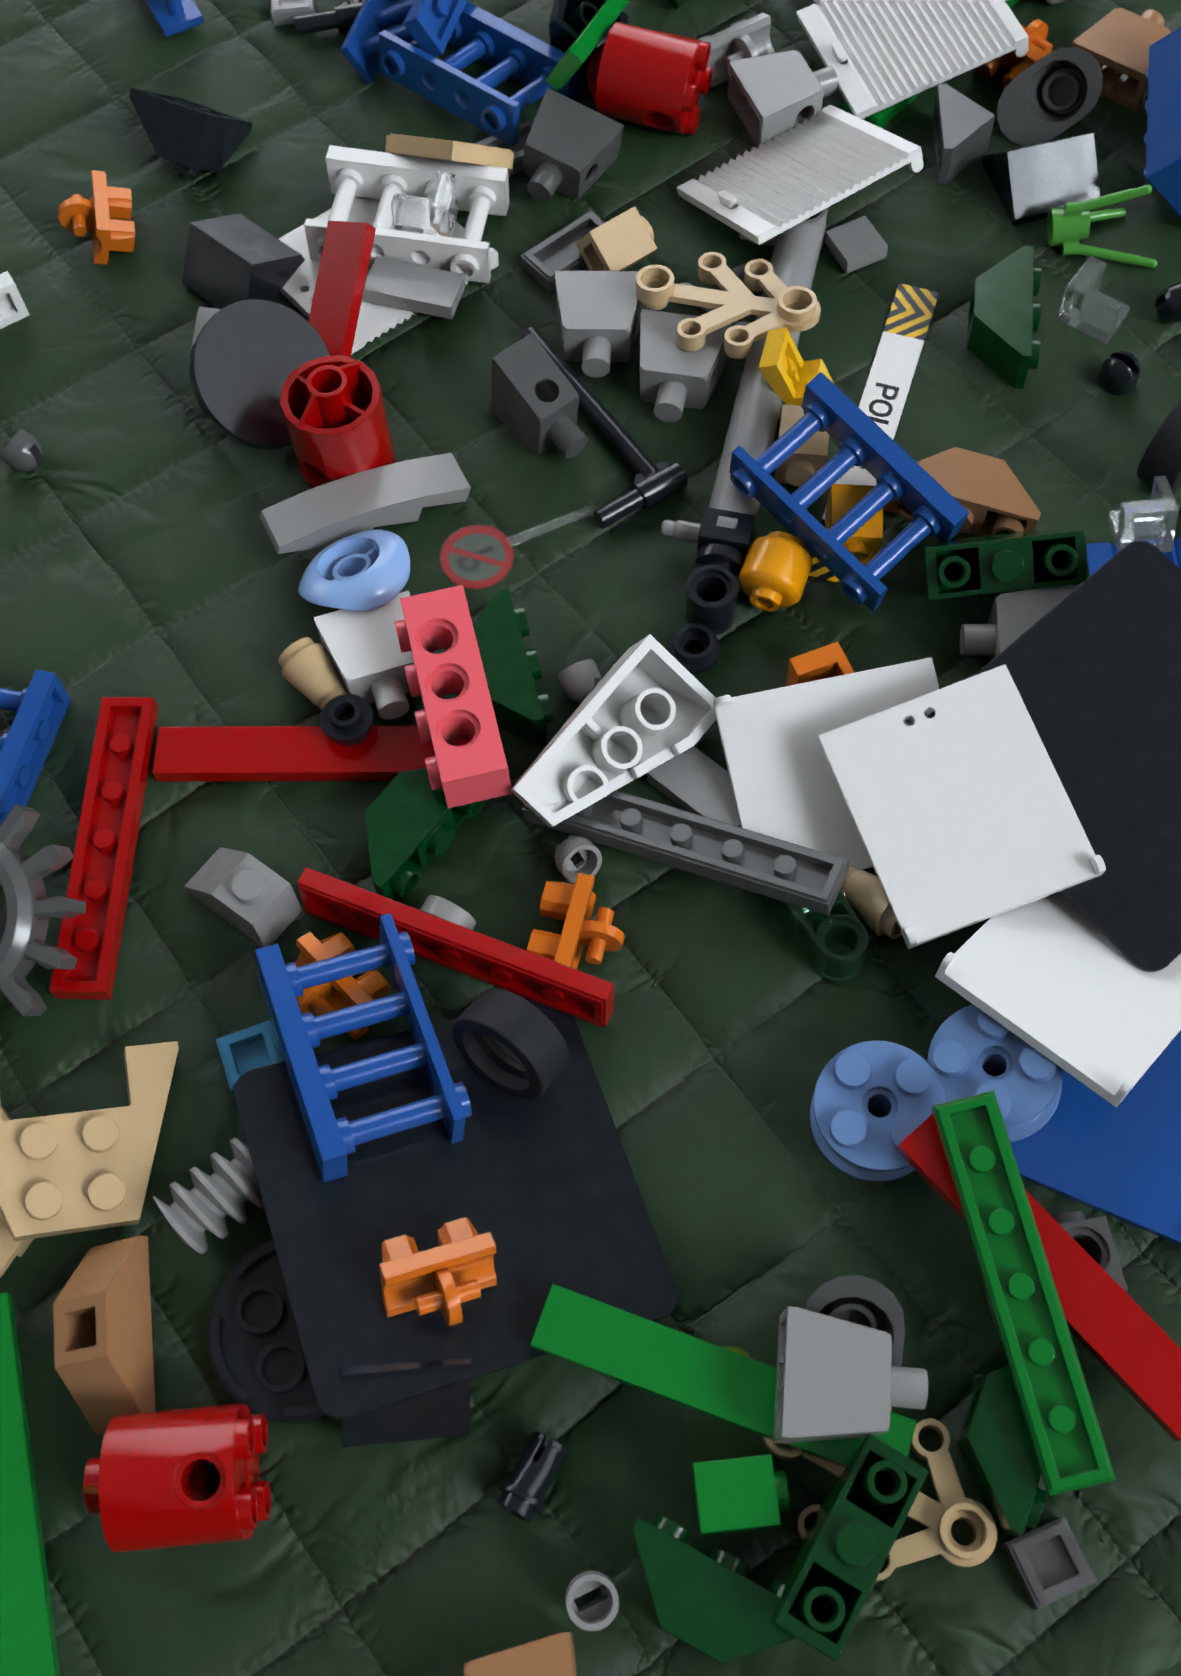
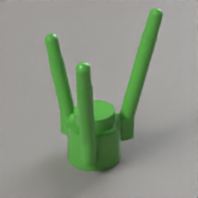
M1144 185L1081 202H1068L1064 204V207L1050 208L1047 218L1048 245L1061 246L1062 256L1083 255L1134 266L1155 268L1157 260L1080 244V240L1088 239L1090 222L1110 220L1126 215L1125 208L1089 212L1090 210L1148 195L1152 192V187Z

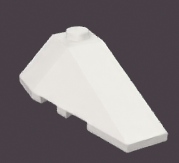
M649 634L631 646L597 683L510 791L550 828L554 827L629 782L693 747L717 720L713 706L716 697Z

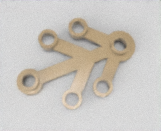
M707 252L701 255L698 259V278L705 284H717L721 290L674 283L672 271L663 265L645 266L636 275V296L642 305L649 310L663 309L669 302L714 309L697 318H686L678 323L676 342L685 351L701 349L705 345L707 334L750 314L763 317L746 326H731L725 331L724 352L731 358L742 359L749 356L753 351V342L766 337L768 330L787 327L788 331L791 332L806 331L814 327L820 319L821 306L817 301L815 293L803 286L787 287L773 272L772 264L764 259H753L745 265L743 283L726 265V258L722 254ZM750 290L756 292L765 291L770 298L755 296Z
M923 1419L916 1424L910 1448L918 1458L927 1462L938 1502L920 1491L918 1492L907 1517L922 1524L927 1529L895 1540L887 1556V1566L882 1573H879L875 1582L888 1578L895 1568L936 1555H940L948 1563L958 1567H973L987 1560L995 1548L997 1541L995 1521L985 1506L978 1501L965 1497L948 1450L950 1446L949 1431L942 1422L936 1419ZM931 1428L938 1433L941 1440L938 1451L929 1452L920 1445L918 1436L921 1429ZM762 1437L767 1450L779 1459L794 1460L801 1456L838 1478L845 1469L786 1445L773 1443V1440ZM819 1504L806 1507L797 1518L796 1530L802 1542L807 1534L804 1526L805 1518L809 1514L818 1513L821 1507ZM955 1520H964L971 1525L974 1535L969 1545H960L953 1539L951 1526Z

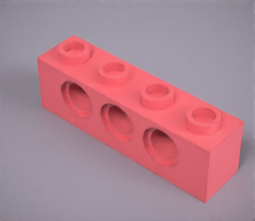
M463 585L400 598L404 620L395 621L394 623L401 653L412 651L415 664L404 666L411 697L422 695L425 709L414 711L421 743L432 741L435 756L425 758L432 791L443 788L448 808L512 794L505 753ZM439 649H448L447 651H445V652H443V653H439V654H434V653H432V652H434V651H436V650H439ZM450 693L459 694L457 697L452 699H441L443 696ZM458 739L471 740L468 744L463 746L451 745L454 741Z

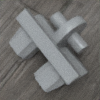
M761 13L747 20H739L725 30L698 39L711 43L710 57L707 65L713 68L710 88L728 80L729 62L775 54L770 40L771 20L769 15Z

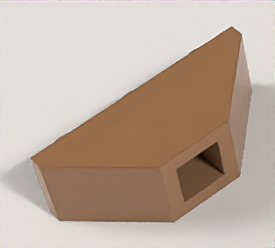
M953 447L917 462L969 511L958 533L986 536L1036 530L1041 512L1005 460ZM890 500L884 506L886 511L896 513L907 519H913V514L900 501Z
M139 1235L90 1247L53 1303L54 1368L96 1435H104L108 1422L116 1415L156 1412L148 1237Z

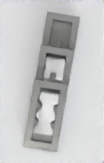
M445 453L404 460L369 469L311 488L261 510L260 519L277 554L324 548L339 539L358 532L373 530L374 527L418 521L423 507L466 502L471 487L453 454Z

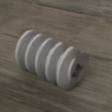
M236 1137L229 1141L234 1157L233 1160L229 1161L217 1152L210 1155L214 1172L211 1176L197 1167L189 1170L193 1189L189 1191L175 1181L169 1184L173 1199L171 1205H167L153 1196L159 1209L182 1241L200 1254H204L209 1249L205 1235L206 1230L221 1239L228 1236L226 1215L241 1224L248 1221L249 1217L245 1201L248 1200L262 1210L264 1209L248 1145Z

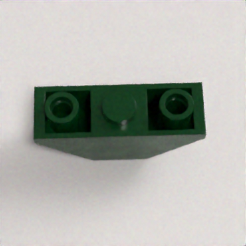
M1034 246L1021 247L975 279L968 309L967 349L1011 387L1017 389L1024 388L1028 370L1037 369L1040 357L1041 342L1040 340L1033 339V332L1036 333L1038 331L1041 315V303H1033V296L1038 295L1041 283V267H1034Z
M1085 529L1021 531L969 537L924 547L928 600L1082 584L1088 579Z
M509 588L497 591L473 624L497 725L537 747L547 745L545 724L553 723L554 719L547 692L537 694L534 680L542 679L535 648L525 650L522 637L530 636L523 606H513Z
M427 768L399 772L365 811L372 882L376 893L394 901H397L399 897L405 898L409 896L418 885L422 874L421 871L434 856L438 858L449 849L458 827L468 816L470 818L476 816L482 810L487 800L448 808L443 788L432 791Z
M1073 1341L1078 1357L1081 1344ZM1008 1365L987 1374L977 1383L957 1445L986 1508L995 1521L998 1533L1012 1539L1022 1535L1026 1526L1035 1529L1045 1505L1047 1492L1038 1487L1041 1472ZM1081 1366V1370L1084 1376V1367Z
M871 1434L867 1435L825 1497L793 1560L773 1622L832 1661L837 1662L929 1470Z
M659 1514L655 1515L652 1524L638 1517L632 1529L662 1631L719 1664L797 1638L773 1622L785 1587L784 1584L774 1580L770 1590H767L747 1579L746 1575L750 1566L730 1553L714 1547L710 1557L686 1544L691 1533L675 1522Z

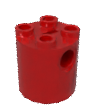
M614 23L606 41L599 47H595L591 52L588 63L587 82L597 112L608 118L679 134L695 135L700 120V108L697 107L700 94H708L712 80L713 68L707 66L711 43L630 24Z
M322 356L305 362L290 373L281 389L280 405L300 473L305 482L314 488L358 472L395 463V452L381 387L375 373L362 361L347 356Z
M239 1403L114 1416L108 1422L102 1440L100 1458H91L87 1462L83 1481L86 1509L91 1514L100 1513L104 1537L110 1550L122 1553L250 1540L257 1527V1523L268 1521L271 1513L268 1480L260 1481L259 1454L266 1453L268 1447V1425L265 1414H252L249 1406ZM209 1462L214 1463L219 1470L220 1486L215 1485L210 1479L208 1472Z

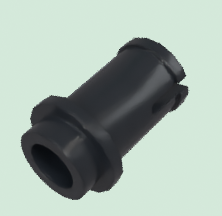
M538 1431L532 1433L531 1440L508 1482L500 1481L498 1489L502 1493L496 1502L510 1514L530 1523L535 1513H543L545 1507L541 1504V1501L563 1460L569 1454V1451L563 1445L552 1438L547 1442L545 1440L546 1435Z

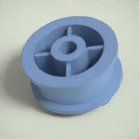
M973 1004L952 1014L936 1031L929 1047L927 1060L943 1085L947 1102L994 1090L1010 1143L1033 1135L1051 1119L1061 1097L1063 1071L1061 1067ZM991 1072H1000V1073H1002V1074L999 1075V1076H991V1075H988V1074L991 1073Z
M866 1041L851 1045L836 1054L826 1064L817 1080L810 1106V1127L813 1138L820 1152L830 1164L852 1178L867 1182H888L900 1179L912 1173L915 1169L896 1150L897 1146L932 1114V1106L947 1102L945 1091L931 1065L919 1054L905 1046L888 1041ZM868 1109H880L885 1117H875Z

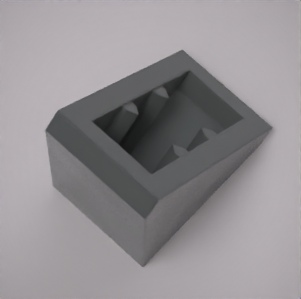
M948 84L937 85L931 119L937 184H947L988 151L995 119L993 113Z

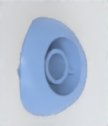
M366 530L344 537L325 547L313 558L301 578L298 592L308 602L320 606L349 611L375 609L392 600L407 583L410 574L408 548L399 535L386 530Z

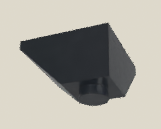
M132 87L130 89L129 97L157 156L174 161L173 170L180 173L200 177L201 170L219 172L251 132L252 123L181 97Z

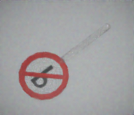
M586 506L508 538L503 532L491 526L472 525L462 527L452 533L442 545L440 553L442 570L451 582L463 585L464 588L481 589L493 586L503 580L512 568L514 560L512 546L593 515V512L597 510L596 506Z

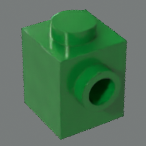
M771 1454L696 1462L692 1465L700 1538L777 1530L781 1525L779 1513L790 1512L785 1470H773Z

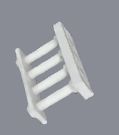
M329 145L325 159L330 191L336 195L328 221L347 222L354 196L380 200L373 223L376 232L369 267H372L377 256L465 274V281L490 283L489 242H482L481 239L488 214L507 215L509 207L508 168ZM399 202L425 206L417 233L391 229ZM443 208L469 211L463 239L436 235ZM306 218L304 227L310 259L320 261L328 221Z

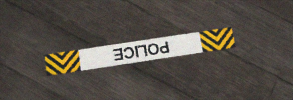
M901 283L898 284L859 404V408L893 440L940 293ZM854 465L834 483L877 485L876 479L862 465L860 467ZM824 511V514H823V517H822V520H821V524H822L824 527H825V511ZM812 553L810 554L813 562L809 576L835 583L840 582L827 567Z

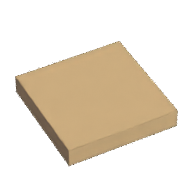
M390 133V136L386 135L385 152L513 169L514 152H511L510 149Z

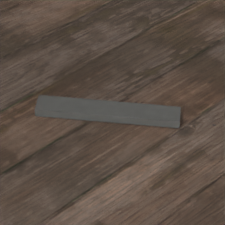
M618 790L551 827V829L563 833L581 835L595 843L828 916L849 871V860ZM524 804L522 813L525 821L550 828Z

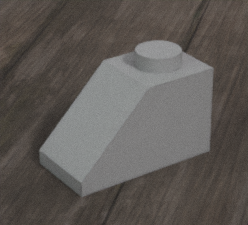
M220 847L184 886L189 894L262 948L272 945L302 911V907L291 884L251 854Z

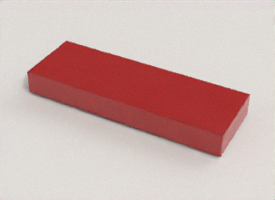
M328 221L308 322L323 339L330 356H347L351 358L376 228L365 222Z

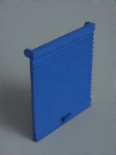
M1181 1030L1117 1108L1063 1070L1061 1097L1051 1119L1033 1135L1011 1143L1021 1178L1181 1246Z

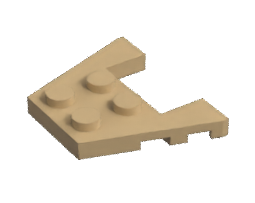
M178 1041L126 1046L124 1048L129 1106L4 1121L2 1120L0 1101V1210L14 1241L139 1224L179 1050Z

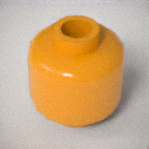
M781 531L770 532L767 536H761L752 541L740 571L739 581L741 589L750 597L749 601L753 606L764 611L774 612L779 608L790 607L800 601L813 562L809 552L805 549L804 542L790 533Z

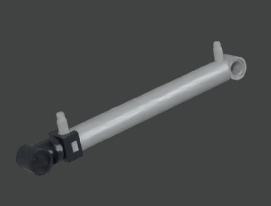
M828 208L760 244L774 247L770 263L773 266V272L787 287L803 286L811 290L820 250L824 245ZM739 233V238L741 240L751 241L754 244H757L754 241L742 235L741 233ZM765 291L762 292L761 297L770 298ZM789 331L797 347L801 332ZM766 337L753 342V351L745 359L709 506L704 509L701 524L682 520H664L661 526V534L663 536L698 544L692 573L686 581L685 619L688 624L699 623L707 626L715 635L725 633L732 627L735 620L736 603L740 591L739 575L750 544L753 541L754 528L760 507L758 500L754 497L751 499L746 498L733 485L730 478L731 474L729 473L732 451L740 445L754 460L757 459L775 442L781 418L782 404H784L783 400L774 392L758 368ZM714 599V600H717V601H716V602H707V601H704V600Z

